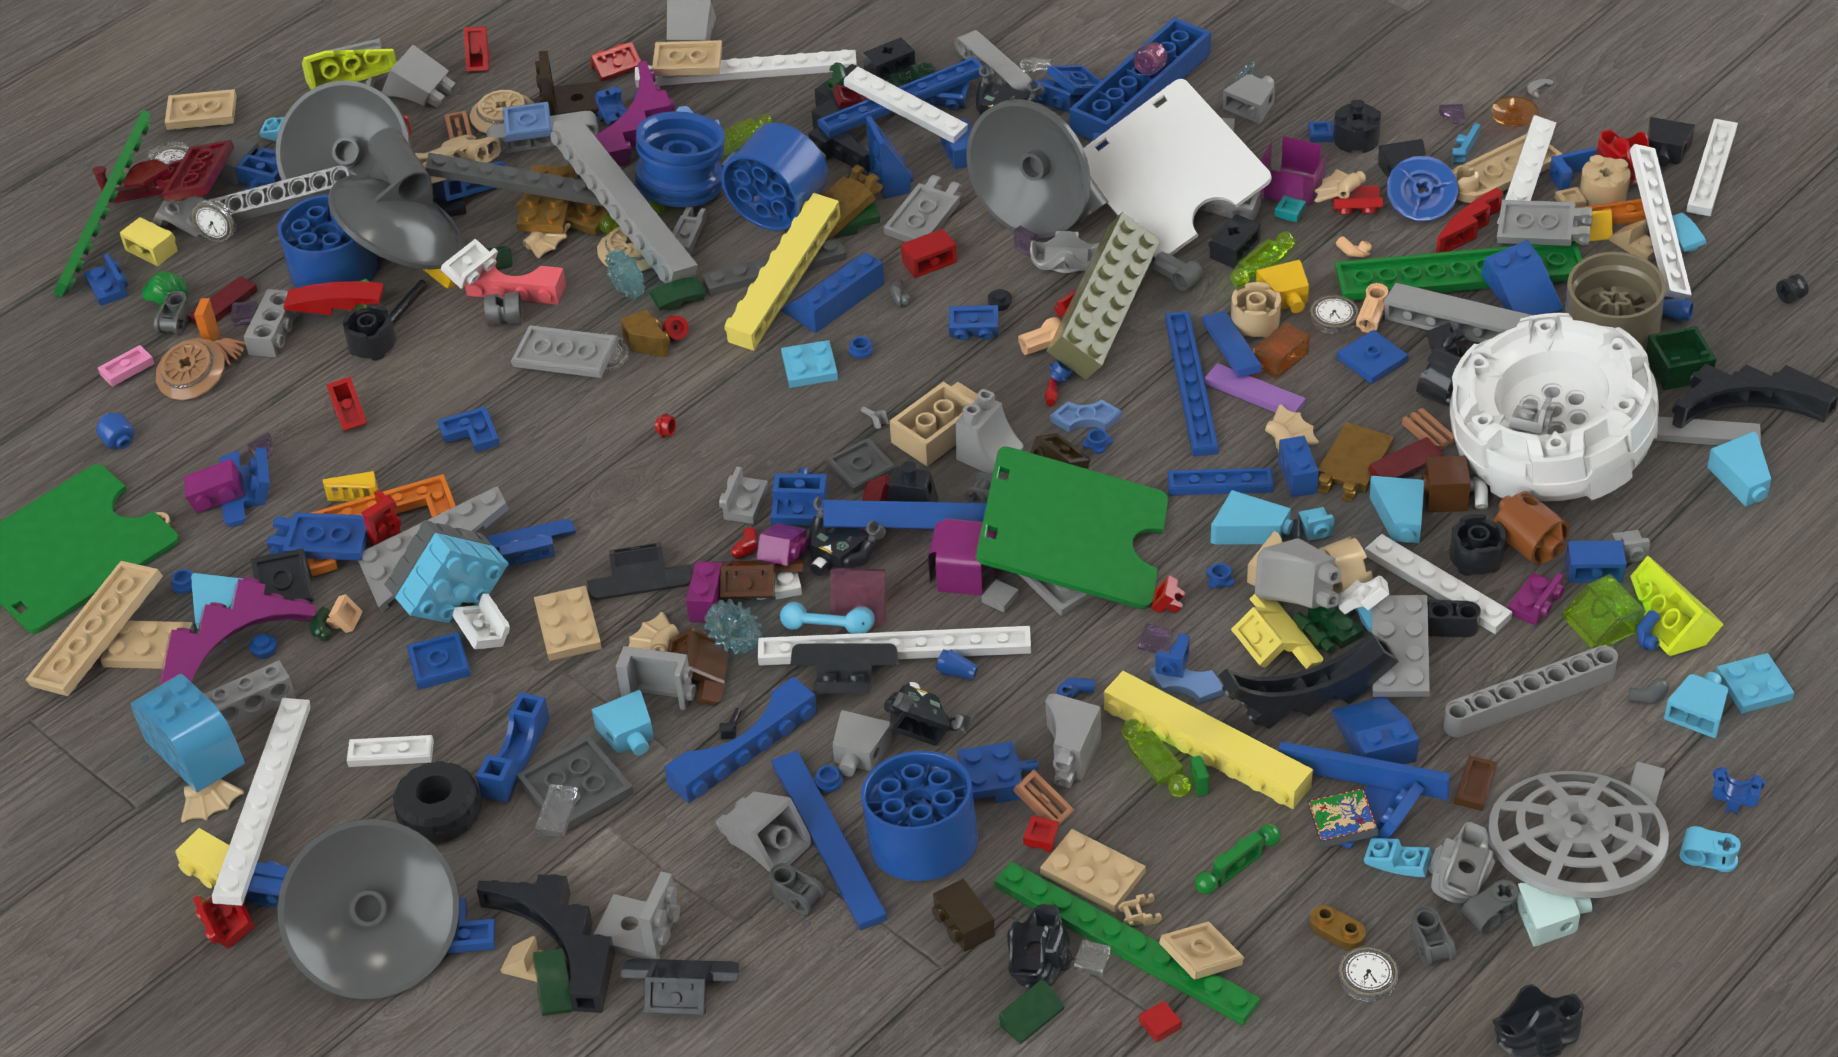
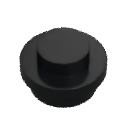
M1003 289L994 290L988 295L989 305H998V311L1008 309L1012 302L1011 293Z

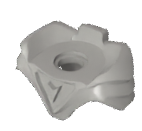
M1056 231L1055 237L1047 242L1042 243L1032 240L1030 254L1034 265L1042 270H1053L1061 273L1086 271L1099 243H1086L1079 238L1077 231Z
M1466 822L1453 840L1446 838L1443 846L1439 845L1435 849L1428 871L1433 874L1431 888L1439 897L1453 903H1464L1478 894L1479 889L1487 880L1495 864L1489 835L1484 827L1472 822ZM1460 862H1468L1474 867V872L1464 873L1459 869L1458 864Z

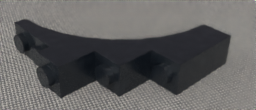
M851 64L846 67L847 76L858 66ZM827 80L815 88L817 108L812 110L814 130L808 133L809 139L826 155L827 160L833 156L852 168L859 165L869 173V151L859 145L850 135L849 131L829 138L818 126V119L846 108L838 107L833 91H830L826 86V83L829 81Z
M1705 364L1699 371L1692 373L1689 379L1691 387L1682 400L1678 399L1672 409V413H1674L1672 425L1683 428L1689 422L1702 415L1735 407L1782 409L1806 415L1824 423L1836 411L1838 388L1787 365L1779 372H1774L1770 376L1747 364L1732 375Z
M1371 633L1357 645L1336 658L1297 673L1257 677L1240 674L1226 668L1218 676L1224 684L1222 687L1224 693L1231 700H1239L1247 708L1246 715L1255 725L1261 724L1270 729L1291 710L1295 712L1300 711L1310 717L1332 697L1335 700L1341 699L1348 704L1352 703L1399 661L1388 643Z
M538 874L536 884L479 880L476 890L482 908L503 910L529 920L541 927L563 949L571 970L569 996L573 1011L602 1013L615 957L612 936L590 935L593 925L590 908L580 904L568 905L571 892L567 876Z

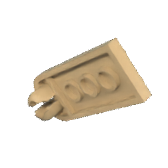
M1527 134L1454 168L1452 172L1458 183V196L1456 199L1472 203L1478 197L1496 187L1502 192L1509 189ZM1550 144L1540 173L1550 169L1552 156L1562 155L1561 152Z

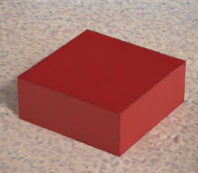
M1165 1001L1139 1014L1140 1024L1156 1042L1163 1040L1182 1028V1021Z

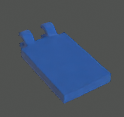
M294 513L293 518L275 517L273 527H277L275 535L268 537L266 545L271 546L269 555L303 548L308 559L361 560L368 535L362 515Z

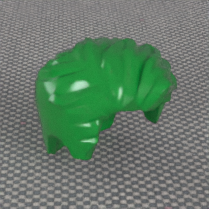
M160 271L143 287L142 296L146 301H155L160 309L165 297L169 293L182 291L188 297V290L181 276L167 271Z

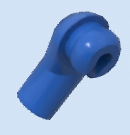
M1649 610L1637 626L1639 645L1644 650L1649 649L1652 651L1656 650L1659 646L1658 637L1652 635V629L1660 620V615L1653 610Z
M1068 678L1058 686L1057 694L1073 698L1080 692L1094 693L1095 679Z

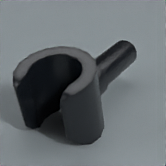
M735 709L728 723L719 724L720 739L736 738V724L742 712L741 709Z

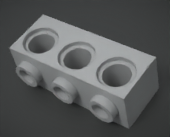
M1260 191L1239 207L1228 201L1213 200L1203 204L1198 210L1228 218L1238 214L1255 221L1261 206Z
M267 289L244 335L248 355L276 358L280 349L284 347L285 338L288 332L292 330L295 317L300 313L299 311L284 310L283 306L288 291Z
M280 660L204 693L219 709L230 728L279 707L282 698L296 699L290 677Z

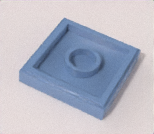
M548 102L503 108L507 142L551 136L552 130Z

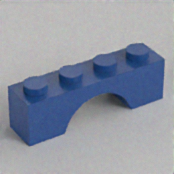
M521 692L517 696L509 712L508 730L502 748L496 756L487 754L476 774L481 797L508 802L518 782L516 774L524 771L550 720L545 697Z

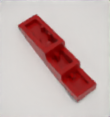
M1496 187L1478 197L1452 218L1437 237L1436 253L1451 252L1475 240L1477 230L1489 225V217L1501 211L1503 192Z
M360 281L307 285L288 290L283 308L290 311L332 315L334 309L351 310L355 308L356 311L357 304L380 305L384 286L383 283Z

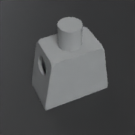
M1252 75L1244 76L1223 90V109L1260 124L1274 104V80L1268 75L1262 79Z
M842 710L833 740L834 761L840 764L838 767L839 772L845 776H853L856 768L867 771L874 769L893 742L890 722Z

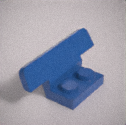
M256 447L254 458L250 457L249 466L244 465L240 467L239 450L224 455L219 459V463L232 459L243 478L244 496L222 504L223 520L228 527L244 524V508L265 505L270 483L266 448Z
M563 519L485 537L496 550H500L503 558L509 563L507 566L509 567L555 557L552 538L575 534L576 530L571 520Z
M1414 782L1409 790L1403 787L1401 791L1367 785L1364 790L1378 828V836H1374V838L1388 839L1425 788L1417 782ZM1355 841L1339 845H1342L1350 849V847L1354 844Z

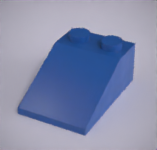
M867 116L870 172L879 177L876 182L883 185L880 192L884 199L911 193L910 183L913 182V175L911 170L906 168L904 156L899 155L895 146L873 118Z
M1528 240L1485 258L1481 276L1505 309L1533 316L1559 313L1563 310L1541 257Z
M1379 697L1332 709V715L1353 755L1399 764L1417 761L1419 738L1408 718L1386 697Z

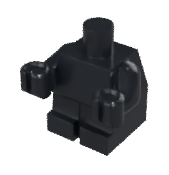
M1450 322L1426 331L1431 351L1438 348L1459 357H1463L1467 352L1464 346L1457 349L1455 339L1457 341L1465 340L1463 330L1457 328L1453 332Z

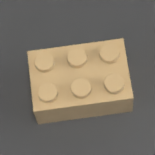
M942 382L890 420L891 443L925 466H929L956 446V421L963 414L965 406L972 404L974 401L947 383Z

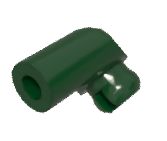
M839 62L831 65L829 69L833 71L832 76H834L826 83L830 91H833L835 85H842L844 78L847 76L845 66Z
M321 607L309 624L312 636L318 637L321 641H326L331 634V629L325 626L331 612L326 607Z

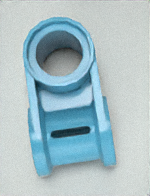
M1693 826L1685 831L1679 855L1686 864L1711 868L1721 872H1730L1738 865L1736 854L1739 853L1741 845L1739 839L1732 834ZM1727 841L1729 842V848H1728V849H1726V842H1727ZM1723 857H1726L1725 864L1722 863Z

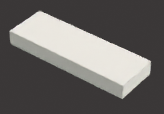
M433 736L350 739L347 754L348 767L431 763L434 744Z

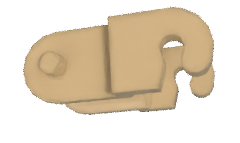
M1150 893L1148 895L1149 898L1146 899L1144 894L1136 895V899L1122 902L1118 909L1120 912L1125 913L1126 918L1123 923L1128 926L1143 924L1144 927L1158 924L1162 920L1160 913H1156V917L1153 918L1151 913H1142L1140 908L1141 906L1153 903L1155 900L1154 895ZM1137 910L1138 914L1132 915L1130 911Z

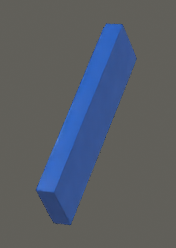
M1226 311L1202 316L1203 325L1237 377L1261 372V363Z
M1272 468L1168 471L1169 495L1230 494L1231 490L1240 493H1273Z

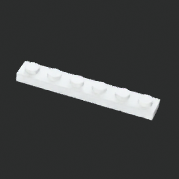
M860 67L855 68L844 78V86L952 143H955L967 132V123Z
M1536 115L1533 116L1505 200L1531 201L1556 122Z
M1714 119L1686 212L1711 216L1738 123Z
M1383 534L1365 548V554L1369 559L1437 600H1459L1477 603L1481 609L1479 625L1494 634L1512 619V611Z

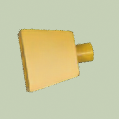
M1300 259L1256 270V282L1269 284L1271 290L1280 293L1281 310L1290 308L1293 313H1299L1304 309L1305 304L1308 302L1309 284Z

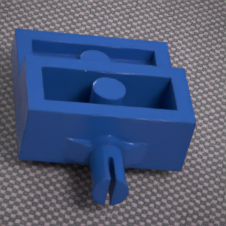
M261 147L255 155L247 154L235 167L239 182L249 184L244 190L282 181L277 167L276 151Z
M802 467L799 468L798 474L775 473L772 491L771 525L778 523L783 525L811 526L813 516H817L818 512L814 507L815 498H822L820 508H823V501L827 500V474H809V470L805 467L804 472Z
M1013 741L957 750L958 761L965 767L971 779L973 799L994 796L995 803L1020 800L1021 798L1013 789L1022 781V772L1032 771L1033 769L1039 770L1037 758L1020 761L1016 755Z

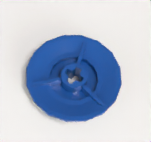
M1413 156L1401 161L1391 171L1387 181V196L1393 208L1403 217L1414 221H1433L1444 216L1454 206L1458 196V183L1452 170L1441 160L1429 156ZM1422 187L1425 188V192H1422V194L1418 193V190H1421Z

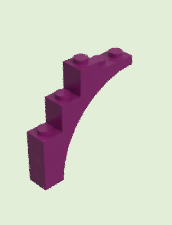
M647 61L638 62L639 88L628 110L614 124L594 135L618 166L630 164L629 155L632 154L631 147L636 146V131L640 122L655 114L675 111L673 99L668 98L666 90L660 91L659 85H654V82H656L653 69H649Z
M245 577L243 580L238 579L234 586L230 609L226 608V605L222 603L211 602L210 605L205 604L201 612L197 634H193V630L188 628L171 630L168 636L158 686L179 674H183L192 682L202 661L229 636L247 627L269 621L295 620L311 622L315 616L316 606L311 605L305 599H294V601L283 599L284 596L276 593L263 595L265 584L259 583V580Z

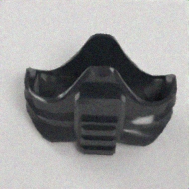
M1040 904L1032 911L1026 921L1022 923L1013 922L1008 930L1007 942L1010 955L1008 971L1021 986L1031 988L1043 979L1051 987L1055 984L1060 971L1069 969L1073 957L1069 946L1070 938L1068 932L1063 927L1058 907ZM1032 944H1041V952L1037 954H1029L1027 948Z
M1534 984L1526 985L1520 989L1511 1005L1499 1017L1492 1020L1497 1035L1496 1041L1514 1057H1533L1537 1054L1541 1057L1561 1055L1562 1046L1575 1043L1579 1038L1584 1005L1576 994L1551 997L1543 993Z

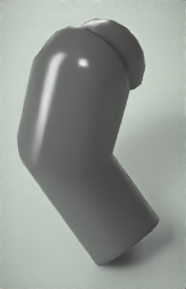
M895 277L890 285L893 300L899 307L902 305L908 306L910 304V294L902 293L903 280Z

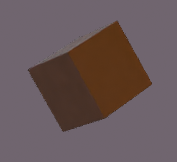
M1466 456L1426 457L1425 472L1422 474V480H1424L1423 495H1425L1427 511H1467L1471 483Z

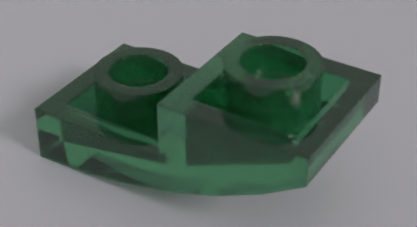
M932 63L913 64L908 73L890 74L888 82L896 87H900L935 73L937 70Z

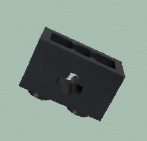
M901 37L863 52L864 70L885 81L916 69L915 50Z
M1235 214L1229 221L1224 223L1217 234H1213L1210 238V258L1235 268L1260 243L1261 224Z

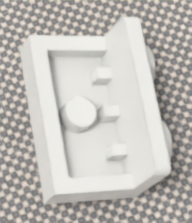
M474 239L442 264L440 270L462 289L468 283L472 285L476 282L484 270L488 272L495 266L498 251L493 248L489 252L479 241Z
M482 594L478 606L455 607L452 616L474 649L503 647L506 636L509 634L510 626L489 594Z

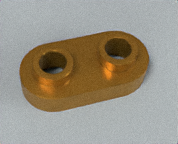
M1327 905L1317 906L1311 911L1309 925L1315 934L1345 950L1352 951L1363 946L1366 930L1362 923Z

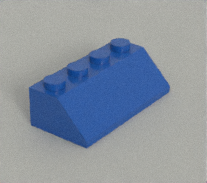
M865 252L849 260L782 308V312L817 333L884 285L883 262Z

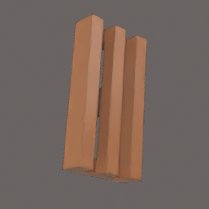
M466 111L444 115L449 139L456 138L453 136L450 119L455 121L458 137L463 136L459 122L460 117H463L467 135H472Z
M1423 408L1418 410V414L1415 412L1411 413L1410 418L1407 416L1402 418V425L1419 440L1428 437L1440 451L1455 443L1454 435Z
M1034 769L1013 789L1040 818L1059 821V825L1074 811ZM1030 781H1032L1043 793L1041 794V793L1030 783ZM1050 800L1063 811L1062 814L1050 803Z

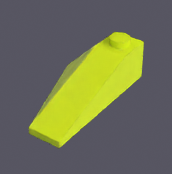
M393 49L331 50L304 57L302 67L306 82L312 90L329 82H358L387 73L397 61Z
M1647 556L1630 576L1638 599L1642 601L1645 608L1644 616L1649 610L1656 611L1660 615V620L1652 629V635L1658 637L1659 646L1668 655L1673 656L1706 646L1724 625L1706 606L1651 557Z

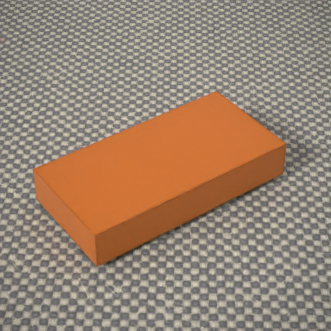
M201 298L194 316L201 338L209 339L213 342L219 339V328L210 298Z

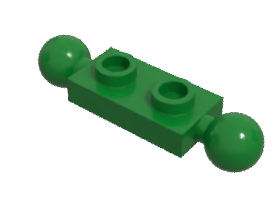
M1265 824L1260 827L1258 833L1254 831L1248 837L1241 838L1228 852L1218 855L1213 862L1212 872L1203 871L1196 876L1194 884L1197 891L1204 895L1212 894L1218 886L1222 887L1262 856L1264 846L1273 847L1277 845L1281 838L1278 827L1273 824Z

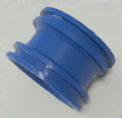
M663 112L644 119L640 122L636 131V150L641 158L638 159L635 165V187L643 197L650 201L672 207L697 206L715 199L722 190L721 173L723 169L718 161L724 154L725 132L716 121L706 116L690 112Z

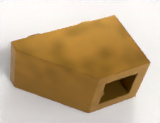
M647 309L620 319L623 338L632 351L661 357L669 356V336L666 331L662 332L658 319L652 317Z

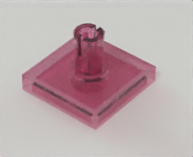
M832 568L831 615L846 616L852 609L864 606L874 613V624H884L886 569Z

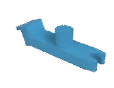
M1475 123L1467 136L1458 134L1456 144L1462 146L1460 148H1452V165L1454 163H1465L1467 155L1480 134V124Z

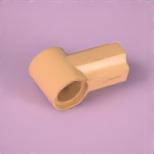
M1371 284L1366 289V298L1356 320V326L1362 332L1369 333L1372 330H1377L1382 316L1385 314L1384 300L1388 295V288L1383 284Z
M1057 317L1049 318L1043 323L1041 328L1019 335L1018 340L1024 355L1048 348L1061 320Z

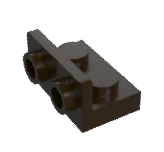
M1058 433L1036 436L1030 451L1032 454L1081 468H1088L1091 461L1088 456Z

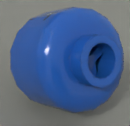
M112 412L103 415L99 419L96 433L107 448L113 450L128 447L132 442L135 432L123 414Z

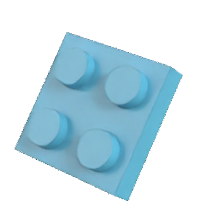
M829 340L781 348L789 388L838 380V373Z
M1768 653L1720 665L1716 668V673L1722 679V685L1728 688V694L1741 714L1793 700L1794 691Z

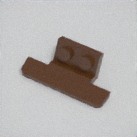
M796 559L788 565L762 560L719 561L718 563H722L720 598H775V574L777 572H803L804 560Z
M716 618L710 621L708 634L692 627L670 639L668 652L687 655L689 666L693 670L692 678L699 681L696 702L712 706L718 705L722 699L733 628L729 623Z

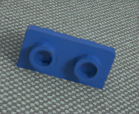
M1044 78L1041 82L1035 80L1037 83L1036 88L1039 83L1044 87V93L1036 97L1035 100L1064 112L1070 113L1069 109L1083 97V95H1072L1058 82Z
M108 253L103 254L106 265L84 272L85 278L100 306L128 296L125 289L126 286H129L124 273H121L117 260H111Z

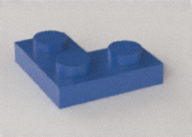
M486 406L437 420L445 443L470 437L475 452L500 446Z
M459 898L458 924L446 954L494 950L495 920L467 921L466 898Z

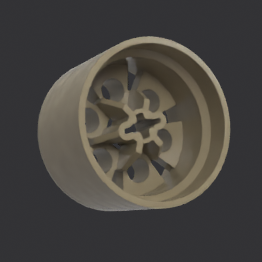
M1604 252L1589 256L1574 266L1569 274L1565 313H1569L1573 320L1613 328L1620 327L1635 338L1646 352L1648 336L1660 333L1666 291L1665 279L1655 265L1637 255L1624 252Z

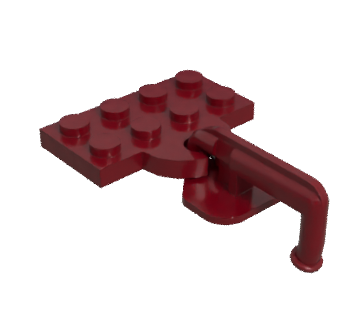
M232 140L190 147L183 159L169 164L158 159L135 164L130 168L125 179L122 181L124 186L115 188L119 192L113 203L156 195H163L165 201H182L188 197L196 196L199 198L207 195L234 149ZM96 166L92 169V172L95 174L101 191H103L108 181L105 174L106 168L104 166Z

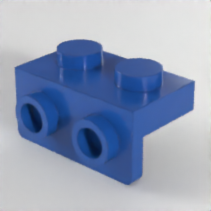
M966 82L923 101L934 107L943 106L951 110L965 109L970 83Z
M998 305L949 306V336L958 340H965L969 337L991 339L993 336H999Z

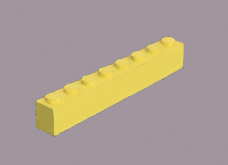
M813 193L810 199L804 202L802 211L798 217L793 219L787 234H783L779 246L771 252L765 267L763 266L760 269L758 278L754 284H750L746 296L738 302L732 317L727 319L725 331L729 343L755 350L840 219L838 200Z
M1122 671L1104 691V710L1108 711L1111 715L1131 723L1135 728L1148 732L1160 741L1167 742L1182 753H1187L1193 757L1201 756L1205 765L1218 769L1228 777L1248 785L1254 791H1259L1269 796L1279 804H1284L1294 809L1312 788L1313 769L1125 671Z

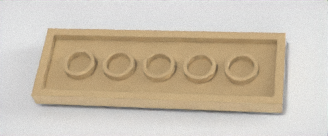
M120 561L26 678L28 684L34 688L69 696L119 631L123 629L126 622L140 607L141 603L163 577L160 571L155 568Z

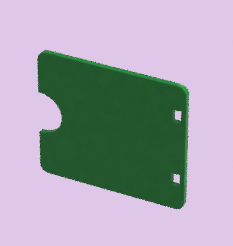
M1004 446L998 450L976 550V559L981 564L1135 608L1147 609L1153 601L1158 568L1145 563L1138 557L1133 548V539L1143 533L1162 534L1168 496L1163 491ZM1000 471L1008 474L1007 480L999 479ZM988 529L997 532L995 539L987 538Z
M100 464L89 466L0 521V605L29 633L36 634L42 632L86 604L120 561L145 566L175 547L179 542L177 532L154 511L136 518H125L117 515L113 510L114 504L118 497L127 489L123 483ZM21 605L27 609L22 614L16 610Z

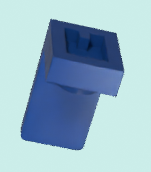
M1594 147L1551 157L1549 176L1559 191L1569 189L1573 173L1582 171L1584 165L1590 161V157L1597 155V150Z

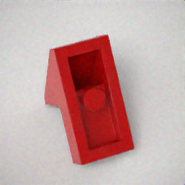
M464 27L466 72L489 71L491 51L488 50L487 27Z
M351 377L326 384L333 411L338 417L342 431L346 432L367 425Z

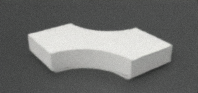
M1378 576L1366 583L1356 580L1344 592L1342 591L1338 594L1339 609L1344 614L1358 607H1365L1367 610H1370L1389 595L1387 581L1382 576Z

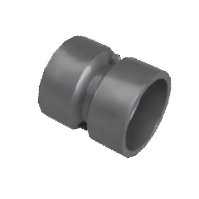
M520 292L505 293L504 297H501L500 294L485 295L484 309L488 326L502 325L503 321H506L508 324L523 322Z

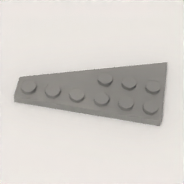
M498 486L428 519V521L435 524L449 525L452 528L457 527L470 530L475 533L480 528L486 529L508 511L509 508ZM422 523L364 550L362 559L358 560L381 613L389 608L388 603L395 599L384 584L393 573V569L401 556L406 552V548L414 535L417 534Z

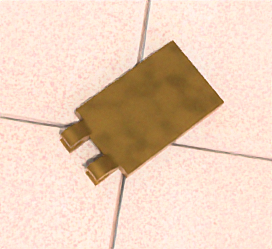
M856 165L852 168L849 178L843 176L822 195L839 201L841 216L825 242L833 238L876 200L874 194L880 192L883 188L882 184L876 182L879 179L877 175L873 173L868 176L861 174L864 168Z
M1346 422L1318 468V482H1320V486L1317 492L1327 495L1333 483L1342 485V490H1345L1342 500L1352 502L1358 491L1366 493L1371 484L1372 476L1368 471V467L1371 463L1388 455L1394 444V436Z

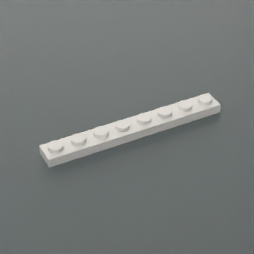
M1634 144L1630 149V154L1658 269L1666 283L1665 297L1689 299L1692 294L1655 148Z

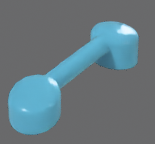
M790 602L782 608L780 621L783 626L790 630H797L806 623L843 626L849 633L857 634L867 633L874 626L875 615L872 610L864 606L852 609L846 616L807 613L801 603Z

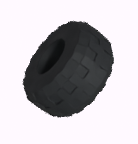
M428 762L420 767L413 768L397 784L398 786L393 795L394 811L398 823L418 832L431 843H445V841L458 838L472 827L480 814V794L475 779H473L467 769L451 762ZM436 801H442L437 804H431Z

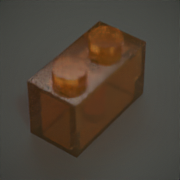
M1287 322L1279 329H1275L1270 336L1257 343L1254 347L1253 353L1261 363V370L1278 379L1309 354L1310 335Z

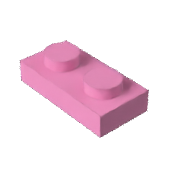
M139 345L98 367V371L113 387L154 365L153 357Z

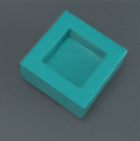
M1284 195L1275 208V217L1297 223L1306 209V201Z

